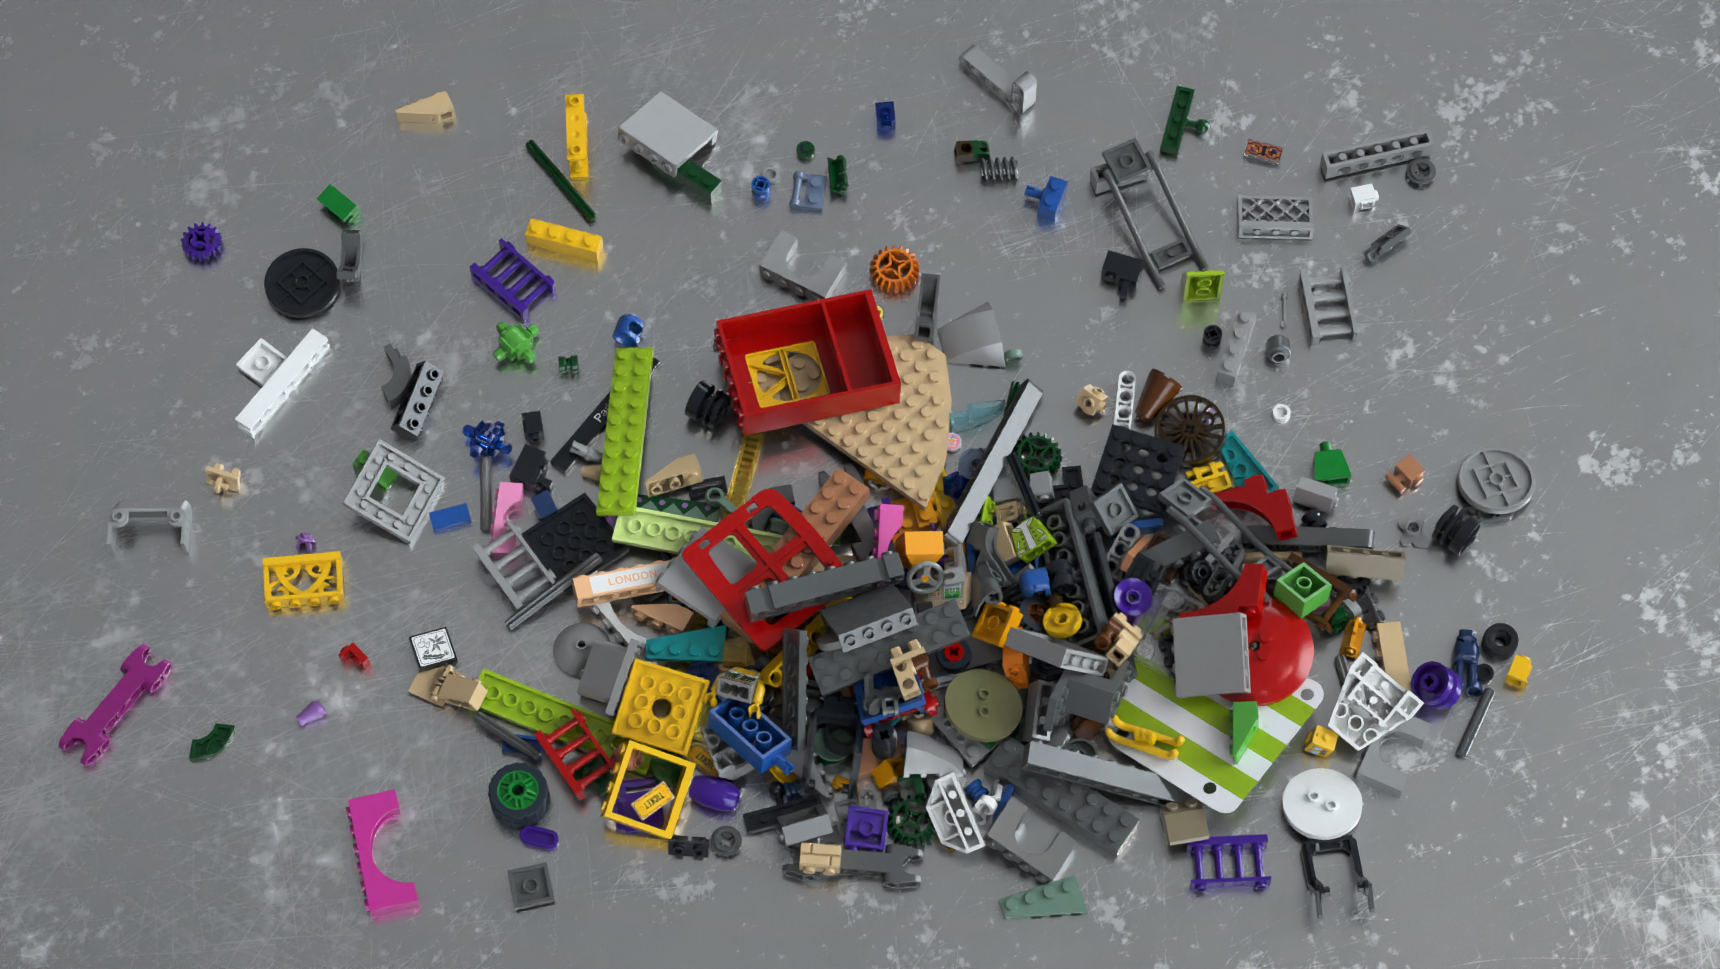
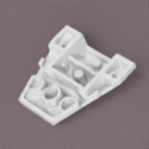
M1364 652L1350 666L1327 725L1357 751L1411 719L1424 704L1411 691L1404 689L1377 666L1378 664Z

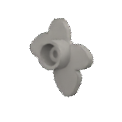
M1425 514L1413 515L1410 519L1406 517L1399 519L1398 525L1404 532L1400 539L1403 547H1409L1412 544L1420 549H1427L1429 547L1428 540L1421 529L1425 522Z

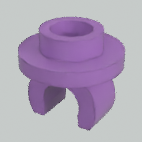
M301 532L300 536L297 535L295 539L300 541L296 544V550H300L301 545L304 543L307 546L306 552H310L312 549L310 542H315V539L311 538L312 534Z

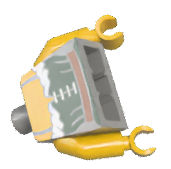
M734 667L725 673H720L710 689L711 692L704 695L706 706L710 702L712 708L717 706L716 694L750 704L753 702L754 704L748 708L749 717L751 718L753 712H757L756 716L759 719L761 717L759 705L763 701L765 686L761 680V674L756 670Z

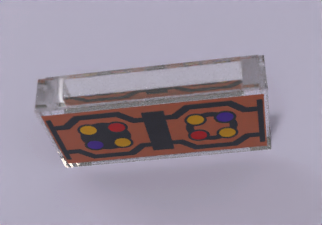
M1248 139L1243 157L1279 166L1284 147Z

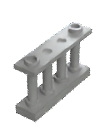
M1341 266L1339 276L1312 278L1309 277L1308 270L1300 271L1299 285L1311 346L1319 345L1320 338L1327 335L1350 333L1352 341H1356L1357 334H1360V326L1355 321L1348 285L1350 284V274L1346 273L1345 266ZM1341 283L1342 292L1315 295L1311 290L1313 286ZM1344 300L1346 308L1319 312L1315 310L1316 302ZM1344 316L1348 318L1349 326L1318 327L1320 319Z
M509 520L507 521L510 527L508 531L487 546L483 545L481 547L477 543L472 546V549L518 611L524 607L522 602L525 601L524 599L548 581L553 585L556 576L551 569L546 570L520 534L523 531L516 522L512 524ZM515 535L521 542V545L499 561L495 560L492 562L488 557L491 555L490 552ZM524 551H527L533 560L509 577H503L500 573L502 567ZM538 566L544 575L520 593L519 591L515 593L511 588L513 583Z

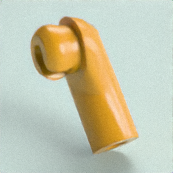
M837 776L832 780L831 784L834 789L838 790L840 787H843V784H849V779Z

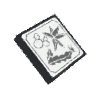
M447 627L409 636V642L419 672L458 662Z

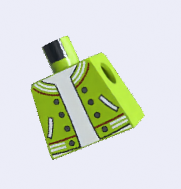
M1021 514L1017 517L1016 520L1019 526L1014 528L1011 533L1018 557L1028 564L1055 546L1057 542L1043 523L1035 517L1028 518L1027 514Z

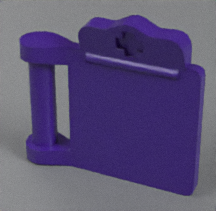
M652 777L626 781L623 779L619 789L621 799H616L613 813L658 829L663 828L665 821L662 807L641 821L631 806L632 802L648 791L626 794L625 790L626 788L653 785L654 788L658 783ZM616 822L618 830H625L626 833L639 832L637 829Z

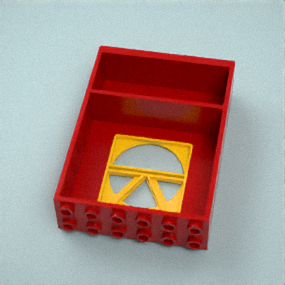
M872 289L716 321L714 346L716 350H719L720 366L724 367L723 377L725 382L728 381L729 397H733L734 401L732 402L733 412L738 415L737 425L739 429H742L744 436L900 403L901 381ZM786 352H798L807 355L820 368L821 381L819 386L812 394L805 398L799 397ZM779 354L783 369L764 365L763 362L771 356ZM758 371L783 376V378L764 393L758 384L757 373ZM788 385L792 400L781 401L773 398L775 394Z

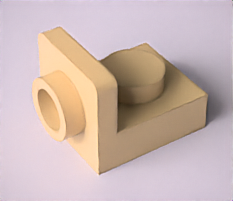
M1018 501L995 506L997 524L1002 521L1014 523L1017 522L1016 519L1019 515L1027 514L1025 506L1021 505Z

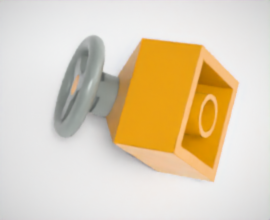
M912 531L902 533L895 540L896 552L899 553L902 567L909 570L906 576L908 588L917 594H929L936 591L944 581V571L937 564L944 555L943 531ZM932 568L937 570L939 575L938 580L932 578ZM913 574L917 577L914 580H912ZM921 583L933 585L925 589L915 587Z

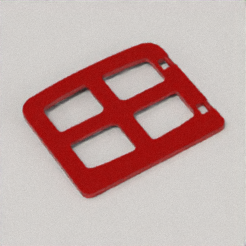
M764 489L758 492L749 501L707 531L701 538L685 548L682 553L685 563L762 651L769 650L783 639V628L796 629L828 603L790 612L774 625L768 624L764 619L750 623L743 599L748 588L757 586L765 579H771L779 583L786 581V578L789 576L783 570V565L805 548L811 549L824 568L843 566L828 544L804 516L778 491L773 489ZM755 503L757 508L749 513L746 508ZM766 507L774 510L797 534L796 537L775 553L767 552L745 526L747 521ZM729 535H734L757 562V566L735 584L729 583L709 555V551ZM708 539L710 544L702 550L699 544Z

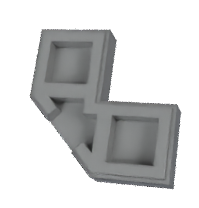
M851 799L834 802L839 821L831 823L833 833L822 835L824 844H835L844 841L849 805L856 806V804H851Z

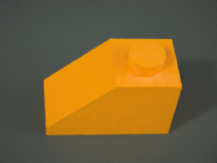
M905 758L885 759L871 771L879 789L899 785L897 778L903 777Z

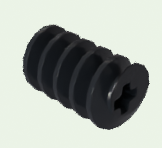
M880 723L873 729L872 752L879 759H888L896 752L897 732L891 724Z

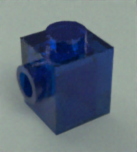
M894 102L875 103L877 131L888 132L895 130Z

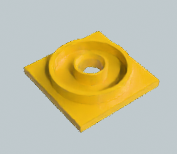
M635 658L611 734L687 757L704 704V695L707 694L711 681ZM659 699H665L671 704V712L664 718L656 717L652 711L654 702Z

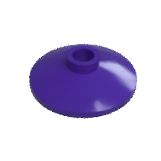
M1127 578L1116 586L1114 602L1117 608L1124 614L1139 616L1150 608L1152 592L1149 586L1142 580ZM1132 596L1135 601H1129L1128 597Z

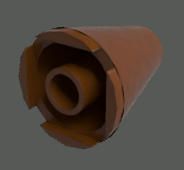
M1153 368L1148 374L1135 409L1136 418L1143 423H1146V421L1151 422L1168 402L1181 394L1183 389L1173 378H1167L1164 376L1165 373Z

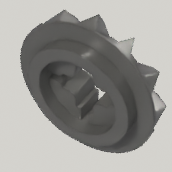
M1425 158L1412 160L1406 169L1407 178H1410L1412 183L1415 182L1419 186L1421 184L1427 185L1436 176L1434 164ZM1418 168L1421 171H1425L1424 177L1421 174H1417Z
M721 826L712 833L710 844L712 850L719 856L728 857L735 855L741 849L742 837L736 828ZM722 836L727 840L731 839L730 847L726 844L721 845L723 843Z

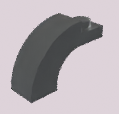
M390 343L384 346V350L394 368V374L388 383L381 386V390L392 410L401 403L412 373L407 356L401 357L398 349H393Z

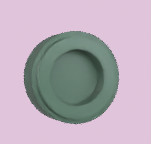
M1020 349L1004 352V360L1007 363H1016L1023 358L1022 350Z

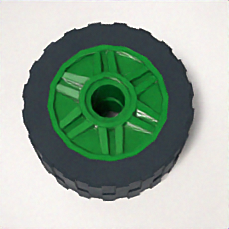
M518 762L508 764L499 769L491 778L488 787V797L494 816L500 823L509 828L522 829L529 825L535 826L545 817L549 810L550 794L545 777L536 767Z

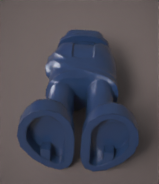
M1460 629L1453 650L1454 672L1461 679L1462 693L1465 688L1464 665L1468 667L1465 693L1471 697H1478L1483 694V686L1478 681L1477 676L1480 647L1477 645V639L1474 637L1475 631Z

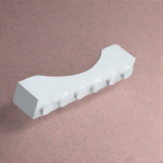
M610 602L590 606L595 615L599 614L601 616L604 626L607 629H612L615 639L619 643L623 642L626 648H628L631 638L646 644L647 638L633 633L619 621L613 612ZM646 647L641 658V660L645 661ZM647 661L660 666L668 663L664 661Z

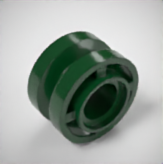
M1341 605L1328 621L1333 629L1331 633L1328 632L1331 635L1340 632L1350 621V615L1344 611Z

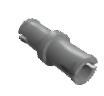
M575 440L573 441L569 452L584 457V460H591L602 464L603 453L594 450L592 446L587 447Z

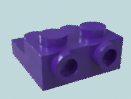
M849 805L843 848L883 853L889 811Z

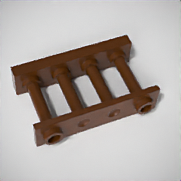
M1292 552L1288 557L1291 563L1290 567L1294 569L1305 562L1332 585L1331 590L1337 592V597L1322 617L1312 612L1304 617L1313 622L1317 629L1321 631L1325 629L1331 633L1333 629L1328 622L1343 600L1349 599L1354 602L1358 595L1351 586ZM1266 586L1265 590L1270 598L1277 599L1273 596L1274 589Z

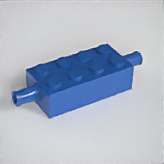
M715 696L717 706L709 711L708 727L760 774L776 765L785 775H789L794 770L795 765L785 757L791 753L792 739L762 712L759 719L756 716L757 712H753L750 718L748 708L750 705H753L752 703L731 698L721 701Z

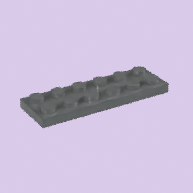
M783 628L781 730L792 739V750L805 751L807 736L805 734V726L807 725L806 705L808 703L806 686L808 684L806 666L808 665L807 645L809 638L805 630Z

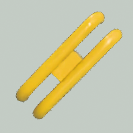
M1115 715L1114 719L1111 718L1112 723L1124 731L1133 733L1135 740L1115 734L1110 727L1105 729L1106 736L1115 743L1168 760L1178 758V750L1172 749L1169 752L1154 747L1156 741L1171 746H1182L1185 741L1182 735H1179L1176 739L1123 722L1119 719L1118 715Z

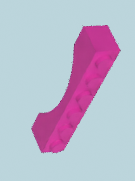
M880 504L874 510V521H877L876 528L873 529V540H876V547L872 549V556L874 558H880L882 553L887 552L891 539L903 525V505Z

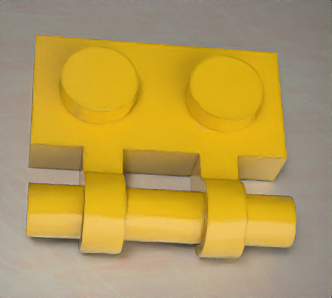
M1212 461L1206 466L1199 468L1196 466L1190 471L1185 472L1187 479L1193 477L1196 479L1190 482L1198 489L1203 485L1213 494L1233 489L1227 471H1218L1224 468L1222 461ZM1209 472L1212 474L1206 477H1202L1203 474Z

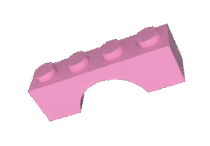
M500 482L499 488H496L495 500H497V506H493L492 516L495 517V522L491 523L490 535H493L492 541L507 531L504 527L507 517L512 512L522 509L524 497L523 483ZM515 535L490 552L492 560H500L517 548Z

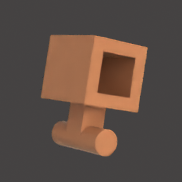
M1409 454L1396 464L1394 469L1396 476L1388 472L1385 478L1402 493L1406 489L1402 483L1408 489L1413 485L1418 486L1424 480L1425 469Z

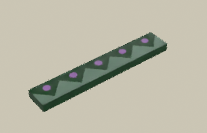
M640 494L637 497L636 507L718 522L720 506L710 507L706 502L657 496L648 498V495Z

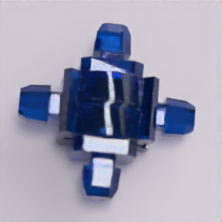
M482 420L476 427L465 425L462 433L471 438L470 456L473 458L491 456L493 459L499 452L509 454L512 451V445L504 441L505 424L501 421H497L494 424L491 422L484 423Z

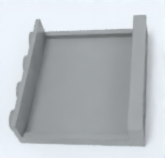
M660 91L619 126L618 140L675 178L677 169L706 143L712 146L716 142L718 129Z
M702 526L698 532L695 530L689 538L690 542L680 548L678 557L671 559L667 565L668 569L666 572L659 574L656 579V591L659 592L662 588L707 618V625L714 629L721 620L720 614L725 608L682 558L683 550L709 531ZM706 539L699 546L703 550L710 542ZM724 540L709 551V555L730 584H735L757 566L756 561Z
M1239 612L1173 619L1170 630L1174 643L1171 649L1175 657V663H1173V673L1176 676L1174 693L1178 698L1186 699V697L1251 693L1246 614Z

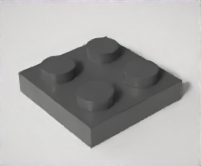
M1122 483L1115 484L1090 502L1107 536L1114 535L1124 525L1129 524L1139 516Z
M547 862L507 871L515 910L555 902Z

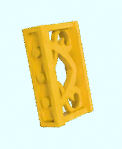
M340 551L262 558L264 602L266 608L277 610L288 606L298 608L301 605L318 606L321 603L338 604L344 601L343 562ZM331 567H336L337 578L329 576ZM313 568H319V570L317 571V573H321V574H316V573L312 572V569H313ZM302 569H306L311 577L317 579L305 591L299 590L289 582L294 580ZM294 570V573L289 576L287 571ZM270 572H275L278 580L270 584ZM326 580L333 581L336 584L334 591L324 592L326 587L331 588L325 582ZM282 584V586L277 589V593L281 591L284 593V595L273 596L271 594L272 589L275 586Z

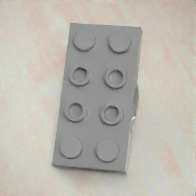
M946 688L937 695L940 707L937 708L939 715L932 717L933 725L939 730L944 742L954 747L972 768L993 752L1001 743V740L989 750L979 741L969 739L960 734L950 724L947 717L943 715L945 711L944 696Z

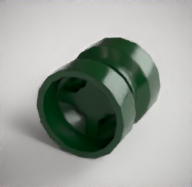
M571 355L568 358L558 356L560 375H566L567 372L579 374L577 355Z

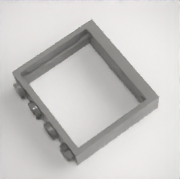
M1010 627L1004 645L1060 668L1098 676H1104L1109 658L1063 639Z

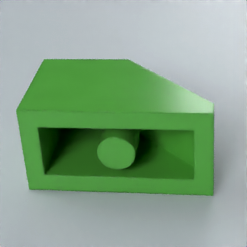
M362 449L352 463L354 472L357 475L370 455L364 449ZM385 467L376 485L387 491L396 479L397 474Z

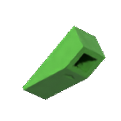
M1257 701L1233 702V710H1229L1230 722L1233 721V727L1229 728L1230 739H1233V745H1229L1230 757L1234 758L1235 764L1239 763L1259 728Z

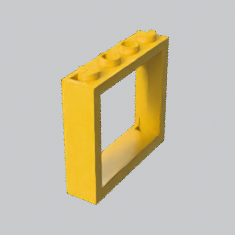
M631 740L625 741V744L622 743L621 749H619L618 754L621 755L619 762L614 764L612 770L614 774L613 780L609 781L606 788L607 798L600 805V811L602 812L600 817L669 840L672 838L696 764ZM633 749L683 767L674 792L675 798L671 801L662 830L612 812Z

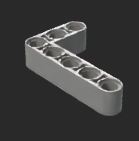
M971 45L959 56L961 64L1019 114H1023L1035 103L1037 81L1030 72H1024L1015 80L975 45Z
M1126 524L1121 528L1106 556L1108 564L1110 562L1116 563V570L1111 572L1112 578L1119 582L1123 580L1126 573L1120 569L1123 560L1140 537L1139 528L1132 524ZM1128 528L1135 530V535L1132 538L1126 536ZM1119 545H1124L1126 548L1123 555H1118L1117 553ZM1147 577L1146 580H1148L1151 583L1153 579ZM1159 583L1156 589L1157 593L1155 596H1152V600L1177 613L1183 612L1189 607V601L1185 596ZM1162 589H1165L1167 592V597L1164 600H1160L1158 597V593ZM1177 599H1182L1184 601V607L1182 609L1178 610L1175 607V602Z

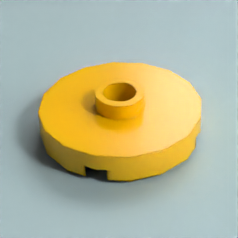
M1060 603L1046 611L1043 616V625L1045 631L1054 638H1067L1080 629L1082 617L1075 605Z

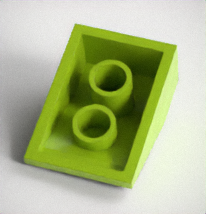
M1206 270L1203 272L1188 271L1182 273L1181 289L1183 302L1220 300L1225 271Z

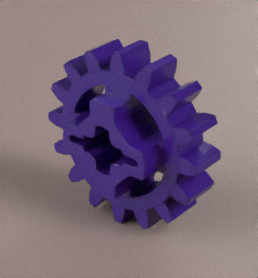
M201 222L200 226L194 223V228L187 227L188 233L183 232L184 238L181 239L182 249L187 257L191 256L193 261L196 258H199L200 262H202L203 258L209 261L210 255L216 257L215 251H221L219 247L223 244L220 232L218 233L217 227L212 228L210 223L207 226L204 225V222Z

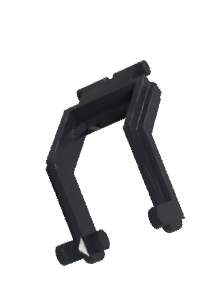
M820 694L819 701L824 702L823 709L815 708L809 716L800 797L804 798V793L808 794V789L814 790L815 780L810 779L816 729L822 723L851 726L855 731L849 784H843L842 794H847V799H851V804H856L865 728L864 724L861 723L859 713H854V706H857L856 698L843 696L842 701H837V696L835 695L823 697Z
M1343 835L1330 840L1310 838L1311 840L1305 841L1301 846V853L1307 885L1315 895L1318 919L1323 918L1321 902L1325 901V897L1330 896L1329 886L1324 887L1316 878L1312 856L1315 852L1344 849L1349 852L1357 892H1362L1368 897L1369 911L1374 912L1372 883L1363 875L1357 840L1352 835Z

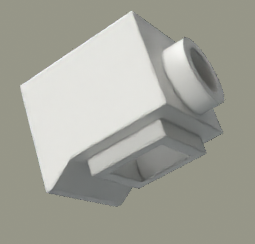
M1372 184L1350 188L1351 195H1349V200L1353 212H1356L1358 209L1373 208L1375 201L1379 200L1378 192L1374 190Z

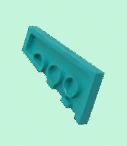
M1233 430L1227 433L1226 442L1221 453L1237 487L1245 486L1244 479L1250 478L1253 475L1263 474L1269 493L1279 489V486Z
M726 625L717 626L714 629L706 628L647 639L645 661L724 664Z

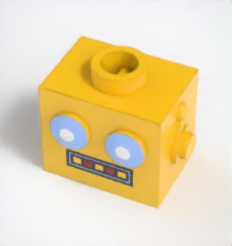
M1316 725L1311 731L1308 730L1306 733L1304 750L1326 758L1334 751L1339 735L1330 729Z

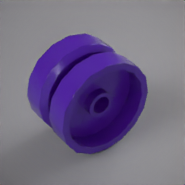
M1430 661L1423 663L1414 672L1411 679V691L1429 707L1436 710H1445L1453 706L1459 699L1462 691V682L1459 675L1439 662Z

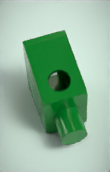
M1328 441L1320 443V451L1315 452L1313 457V480L1330 486L1349 484L1352 475L1342 450H1332L1331 443Z

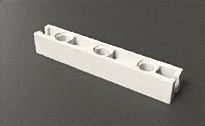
M313 328L235 418L240 429L252 437L330 347L327 343V337Z

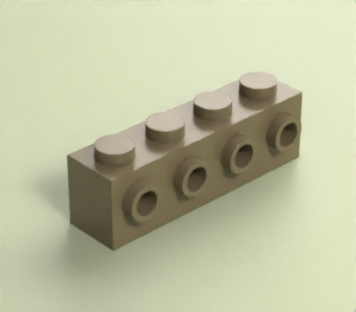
M1327 545L1324 570L1334 577L1345 575L1350 578L1367 577L1370 580L1386 579L1390 582H1397L1398 580L1403 581L1406 557L1405 552Z

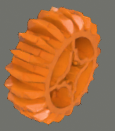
M893 245L892 249L886 246L885 251L879 249L878 255L874 254L873 260L870 262L869 272L875 286L880 285L881 291L886 288L887 293L894 290L896 295L897 290L903 293L905 288L910 290L911 284H916V279L919 278L920 266L918 265V259H915V254H910L909 249L903 251L902 246L896 249L895 245ZM888 261V264L885 265L884 268L880 269V267ZM907 270H909L908 274L901 278V275L906 273Z

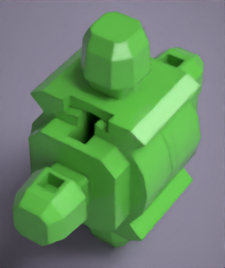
M500 322L496 325L500 338L499 347L494 351L493 357L497 361L505 359L506 356L512 362L514 359L518 361L524 359L527 363L531 364L536 360L532 347L533 338L538 334L539 329L535 324L529 325L526 329L520 323L517 327L515 325L508 326L505 322Z

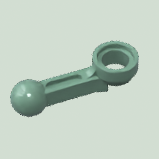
M710 488L706 492L705 501L710 507L721 506L729 514L737 509L724 497L721 489ZM712 493H718L720 495V497L717 500H712L709 498L710 494Z

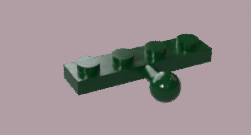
M1182 86L1176 87L1160 151L1178 155L1185 126L1195 128L1199 133H1206L1209 130L1210 124L1206 119H1199L1198 121L1188 119L1195 89Z

